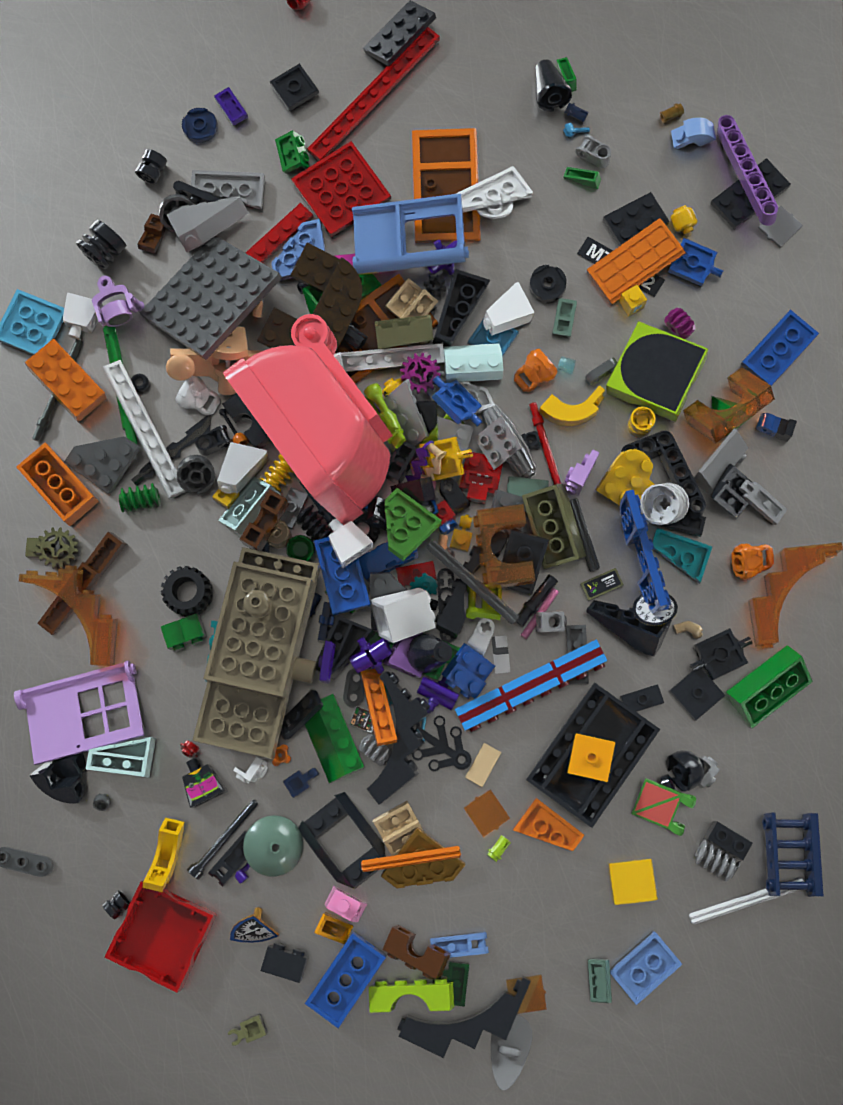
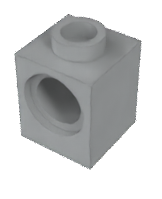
M536 612V632L565 631L567 618L564 612ZM553 616L555 624L551 627L549 619Z

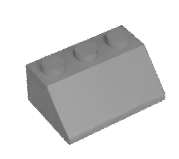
M735 428L694 477L697 485L709 495L714 491L718 480L729 464L735 465L737 462L741 464L747 457L745 452L748 446Z

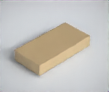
M484 743L465 778L483 787L501 752Z

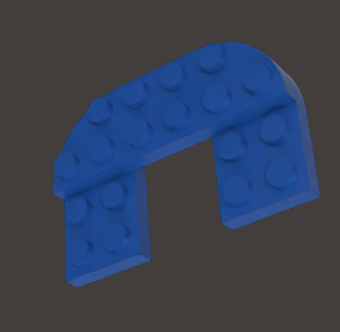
M629 490L625 492L620 502V514L624 515L621 517L626 545H635L643 572L638 585L645 603L651 604L648 606L649 610L652 613L664 611L671 606L667 590L663 589L665 587L661 570L658 571L660 566L657 557L653 556L652 550H654L652 539H648L647 536L648 525L645 515L641 514L640 498L638 494L635 495L634 490Z

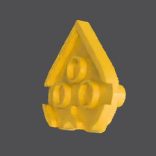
M629 449L625 452L623 451L616 457L595 490L619 506L625 492L629 490H634L635 495L638 494L641 500L644 491L654 485L649 479L653 463L640 450Z

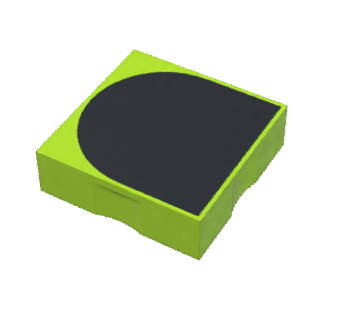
M638 321L606 385L607 394L630 404L648 407L655 414L676 422L687 400L688 392L697 380L707 359L708 348Z

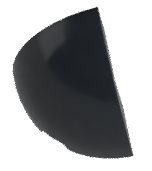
M79 753L46 762L37 768L30 777L35 785L49 797L64 803H79L86 788V784L82 781L83 773L87 771L84 755Z

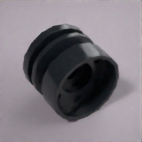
M96 220L89 228L93 237L83 234L82 238L84 241L79 239L76 245L91 262L106 270L109 267L108 262L112 263L114 261L110 252L119 255L127 245L108 225L100 220Z

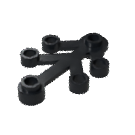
M439 715L434 718V725L437 727L439 740L420 728L419 723L416 725V729L423 734L424 740L434 747L422 750L418 748L416 751H420L422 756L415 758V752H413V759L419 761L423 757L442 753L451 757L441 761L431 760L428 766L433 772L449 766H455L459 770L467 769L470 766L471 755L463 749L461 728L454 726L450 730V735L454 738L455 751L448 746L444 726L445 718ZM442 718L443 724L437 725L436 719ZM454 729H458L460 731V734L458 736H454L452 734V731ZM460 756L465 757L463 764L458 762ZM432 762L438 763L437 769L431 768Z

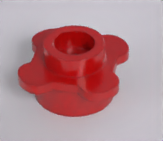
M188 740L184 744H180L182 754L189 758L192 756L194 758L198 757L196 755L199 750L197 745Z

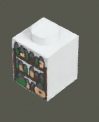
M356 706L349 725L373 734L369 710Z

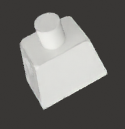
M67 293L63 322L67 327L71 328L68 334L69 337L79 339L82 331L92 333L95 329L98 318L91 298Z
M334 519L329 523V526L334 531L329 535V541L342 568L373 548L372 540L352 521L343 525L337 519Z

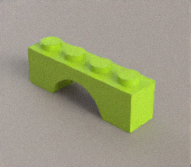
M427 979L414 980L415 983H407V980H395V984H387V980L375 981V984L369 986L370 1013L391 1012L395 1009L398 1000L407 994L416 995L423 999L430 1011H450L454 1008L453 982H447V979H435V983H427Z

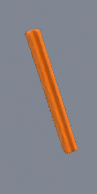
M459 846L374 858L362 860L361 868L363 872L455 859L461 857Z

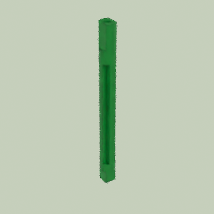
M106 325L103 328L109 363L121 360L123 364L116 327ZM117 398L122 428L125 430L126 437L137 444L135 431Z

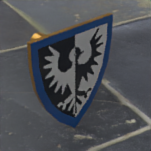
M257 907L254 909L253 915L245 917L233 926L230 940L248 943L263 942L276 938L279 934L261 920L262 909Z

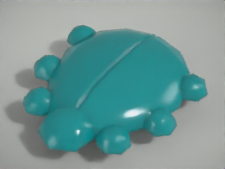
M423 573L421 577H414L415 582H410L412 587L409 590L421 588L429 594H437V581L433 577L428 576L427 573Z

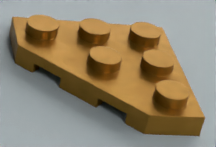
M417 827L396 855L445 847ZM455 858L389 868L383 871L381 877L397 889L411 885L419 886L433 884V882L453 881L465 866V862Z

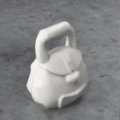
M191 376L185 380L175 398L180 407L196 409L204 415L214 414L221 402L219 395L207 388L203 379L199 376ZM209 396L215 397L206 411L203 406Z

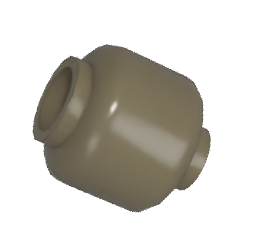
M253 590L245 596L244 608L251 616L261 618L270 612L271 600L264 591Z

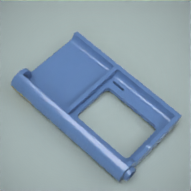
M461 193L352 207L355 242L353 267L358 275L466 262V258H469L468 246L465 247ZM455 216L457 246L455 248L416 253L406 252V222Z

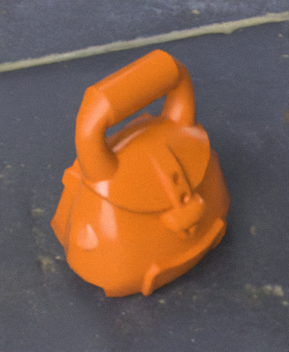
M535 349L527 355L525 364L516 371L514 381L523 392H530L539 383L553 380L558 371L540 349ZM521 373H524L532 382L530 387L519 376Z
M747 543L740 544L731 553L733 571L736 577L743 580H748L758 573L770 569L774 564L773 548L766 544L751 546ZM763 550H765L767 565H763Z

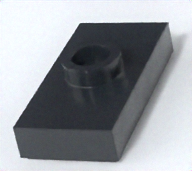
M658 684L620 696L621 701L636 712L664 703Z

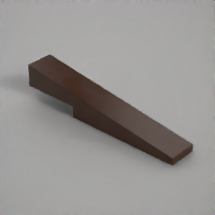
M107 532L87 561L81 563L37 624L51 635H54L126 547L127 543L114 533Z

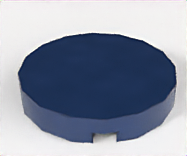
M194 108L187 112L185 118L183 117L181 127L184 135L190 141L204 143L215 136L218 123L215 115L208 111V109Z

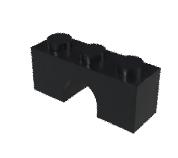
M237 393L222 403L235 424L242 419H250L252 421L251 427L244 434L253 447L262 449L272 442Z

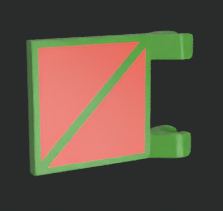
M645 778L631 814L682 836L685 825L673 821L680 802L687 807L694 808L696 797Z

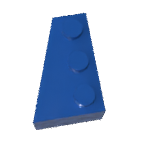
M388 542L378 545L374 550L368 551L359 557L367 583L370 582V572H391L418 559V550L416 548L402 561L388 550Z

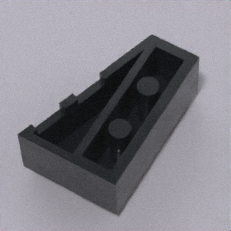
M339 615L336 616L325 640L333 642L336 646L331 678L335 679L350 663V657L360 652L361 646L357 642L359 639L364 637L368 642L376 634L372 629ZM325 643L317 658L316 671L318 673H320L321 668L319 667V658L320 656H323Z

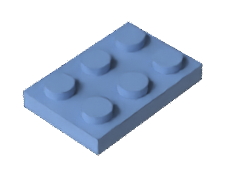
M654 931L610 970V974L637 1005L675 972L682 963Z

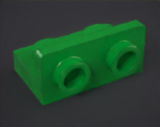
M292 130L275 139L284 173L287 174L301 166L305 169L309 168V156L305 150V140L302 135Z

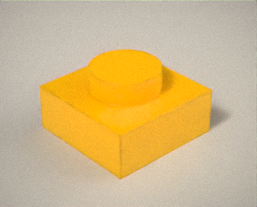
M218 489L212 498L229 509L240 494L239 492L227 494Z

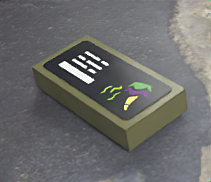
M616 568L580 583L588 601L624 586Z

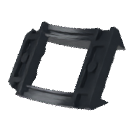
M343 792L334 795L335 798L305 822L302 820L298 829L336 882L356 889L378 871L363 872L361 861L386 857L385 844L374 832L348 795ZM349 815L372 845V848L345 870L341 871L318 841V838Z

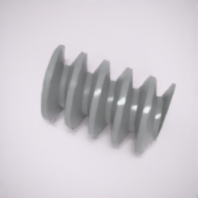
M703 840L695 853V857H697L696 864L698 865L701 861H704V869L710 865V872L713 873L717 869V877L725 874L724 881L727 882L734 876L741 861L736 863V858L733 856L729 858L727 852L721 855L722 850L720 848L714 850V844L707 846V840Z

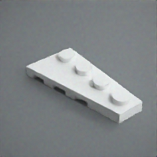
M514 166L456 193H461L463 213L529 198L533 195V191Z

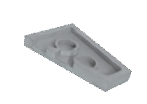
M407 379L392 391L384 401L388 409L396 413L401 426L400 429H403V435L408 443L417 447L429 434L422 415L419 414L416 406L417 401L410 389V381Z

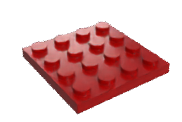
M352 141L291 178L296 189L316 217L320 219L321 224L331 237L354 223L352 207L381 204L391 200L390 193Z

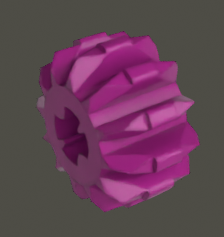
M676 307L674 310L672 309L664 319L669 331L682 339L688 338L696 329L691 316L681 308Z

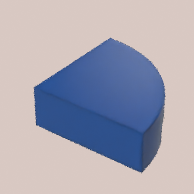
M451 520L440 526L439 531L441 534L447 535L459 525L455 520Z

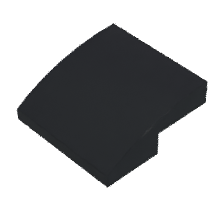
M729 464L718 480L712 498L735 518H738L749 504L743 499L744 494L739 488L745 480L752 481L734 465Z

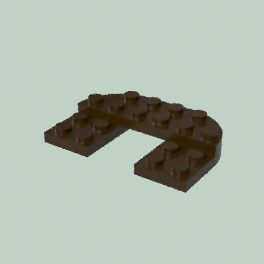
M307 242L290 277L323 293L313 314L320 316L326 322L337 340L338 349L359 308L362 298V283L357 271L347 260L342 257L339 259ZM274 307L257 342L269 348L289 345L296 346L291 338V329L297 318Z

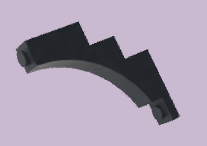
M524 976L521 980L517 979L513 991L516 992L515 995L504 991L490 1006L475 1015L461 1020L435 1022L419 1019L408 1014L407 1018H402L397 1030L401 1032L398 1037L444 1058L452 1039L475 1049L483 1030L507 1040L531 980Z

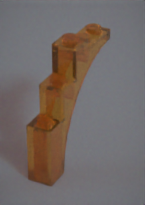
M65 565V569H58V576L57 572H45V575H38V571L26 570V574H19V582L35 584L48 589L62 598L73 609L87 634L90 648V665H115L118 619H112V615L100 614L99 618L101 594H94L95 590H83L82 593L83 570H77V566Z

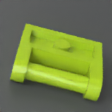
M483 583L502 600V586ZM467 585L468 608L466 609V617L469 619L479 617L500 620L501 615L482 598L481 608H476V592Z

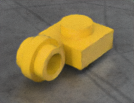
M465 514V516L461 515L459 526L462 527V530L454 528L450 548L464 552L469 551L473 533L466 531V528L470 529L473 518L469 517L468 514Z

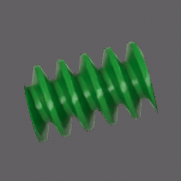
M151 483L150 489L145 484L142 491L139 486H136L135 492H133L131 487H128V493H125L124 489L121 488L119 504L122 512L125 511V507L128 511H132L133 507L135 510H139L140 505L143 509H146L148 504L153 508L155 502L158 506H161L159 491L153 483Z

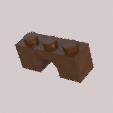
M269 489L260 504L261 509L258 517L253 523L249 522L240 537L243 545L262 551L289 505L285 497Z
M400 925L392 927L382 950L387 952L390 958L404 961L405 966L408 968L422 971V975L428 979L433 980L441 977L451 953L432 944L427 947L424 955H419L413 949V940L416 934Z

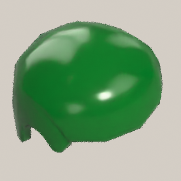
M296 535L290 538L286 546V554L290 558L309 561L315 553L313 541L305 535Z

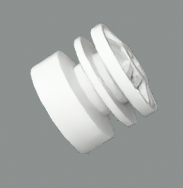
M673 483L650 486L644 491L640 500L641 513L645 515L646 520L656 525L678 522L684 518L689 508L687 493L682 487ZM665 501L670 502V506L665 505Z

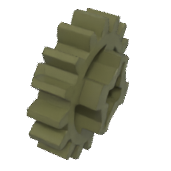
M52 527L51 533L45 530V537H38L41 543H36V547L40 548L36 550V554H41L39 557L40 561L46 560V567L52 564V569H55L56 565L63 569L64 563L69 566L70 559L75 561L76 557L73 554H77L78 549L74 547L78 546V542H73L75 539L74 535L69 537V530L63 533L62 527L58 531H55L54 527ZM63 538L69 542L70 546L63 542ZM59 541L61 549H58V552L55 555L54 548L56 547ZM44 550L50 552L51 558L45 554ZM67 555L65 558L59 560L61 556Z

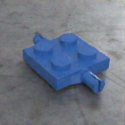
M683 238L681 246L686 254L674 261L668 272L699 286L703 285L710 273L720 278L724 270L714 267V259L718 252Z
M439 376L433 379V382L440 389L432 396V399L452 420L460 424L464 420L470 419L476 427L483 422L475 414L482 405L457 379L451 383H445Z

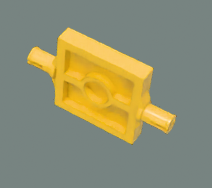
M457 436L433 441L434 445L441 451L447 452L441 459V474H433L434 480L463 475L462 461L464 458L473 457V453L466 455V453H471L472 450L461 451ZM429 450L430 457H426L428 465L420 466L424 470L425 475H427L425 468L434 467L431 459L436 457Z

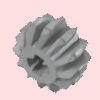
M367 734L358 746L361 752L380 766L388 762L392 750L387 745L377 746L375 736L372 734Z

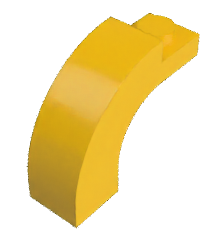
M599 385L586 401L578 405L565 404L551 394L540 407L539 413L548 421L560 426L584 424L597 415L599 410L597 406L605 398L603 396L605 389Z
M165 817L159 829L156 853L143 881V888L163 892L166 884H169L181 848L184 832L183 821Z

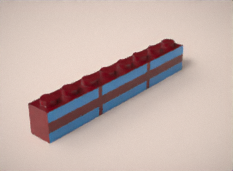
M596 639L456 708L455 711L464 730H470L472 733L480 729V724L486 721L488 724L499 719L498 715L502 713L509 715L517 711V706L523 704L525 707L535 702L533 698L539 695L541 698L552 693L551 689L557 686L559 689L570 685V680L576 678L578 681L588 676L586 672L592 669L596 672L604 668V663L608 660Z

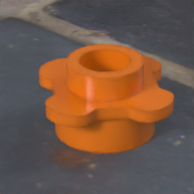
M282 744L276 748L275 757L272 761L274 766L291 761V757L287 752V745Z

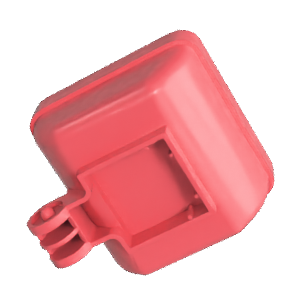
M306 314L298 318L291 329V338L296 346L289 345L270 348L253 355L246 361L244 358H241L225 370L223 374L312 497L339 522L345 525L364 514L362 509L375 498L381 489L390 463V452L384 442L393 435L334 357L337 349V340L326 322L318 315Z

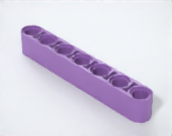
M723 115L718 121L717 136L759 221L766 226L772 225L776 221L778 205L735 119L730 115Z

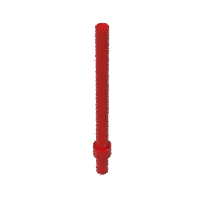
M530 403L529 406L533 416L532 422L537 429L553 484H560V477L543 426V416L539 413L537 403Z

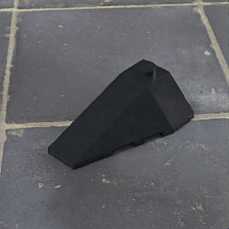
M593 600L586 610L589 615L633 648L653 657L660 649L672 622L671 620L662 625H647L635 617L633 608H629V610L619 609V606L616 604Z

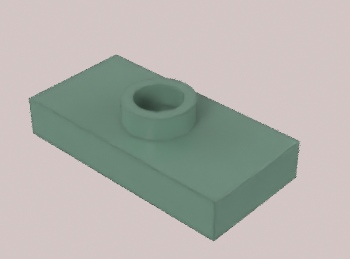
M589 959L591 1002L611 1003L609 960Z

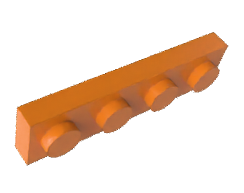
M375 669L362 671L360 675L377 746L397 743L384 683L379 677L381 673L378 674Z

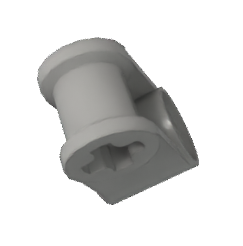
M586 135L583 139L584 142L580 147L576 148L575 153L581 159L594 164L598 168L607 167L611 157L610 147L594 137Z

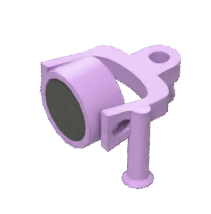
M102 276L98 279L97 284L100 293L92 298V303L98 322L103 326L116 327L123 325L132 319L131 311L136 313L144 308V303L129 293V290L124 285L115 286L113 280L108 276ZM125 294L127 301H112L100 309V304L114 295Z

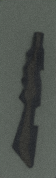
M211 415L205 416L185 432L187 436L179 442H172L166 447L171 460L179 458L181 450L195 443L197 436L210 431ZM149 461L131 479L135 485L146 478L154 476L156 472L151 462Z

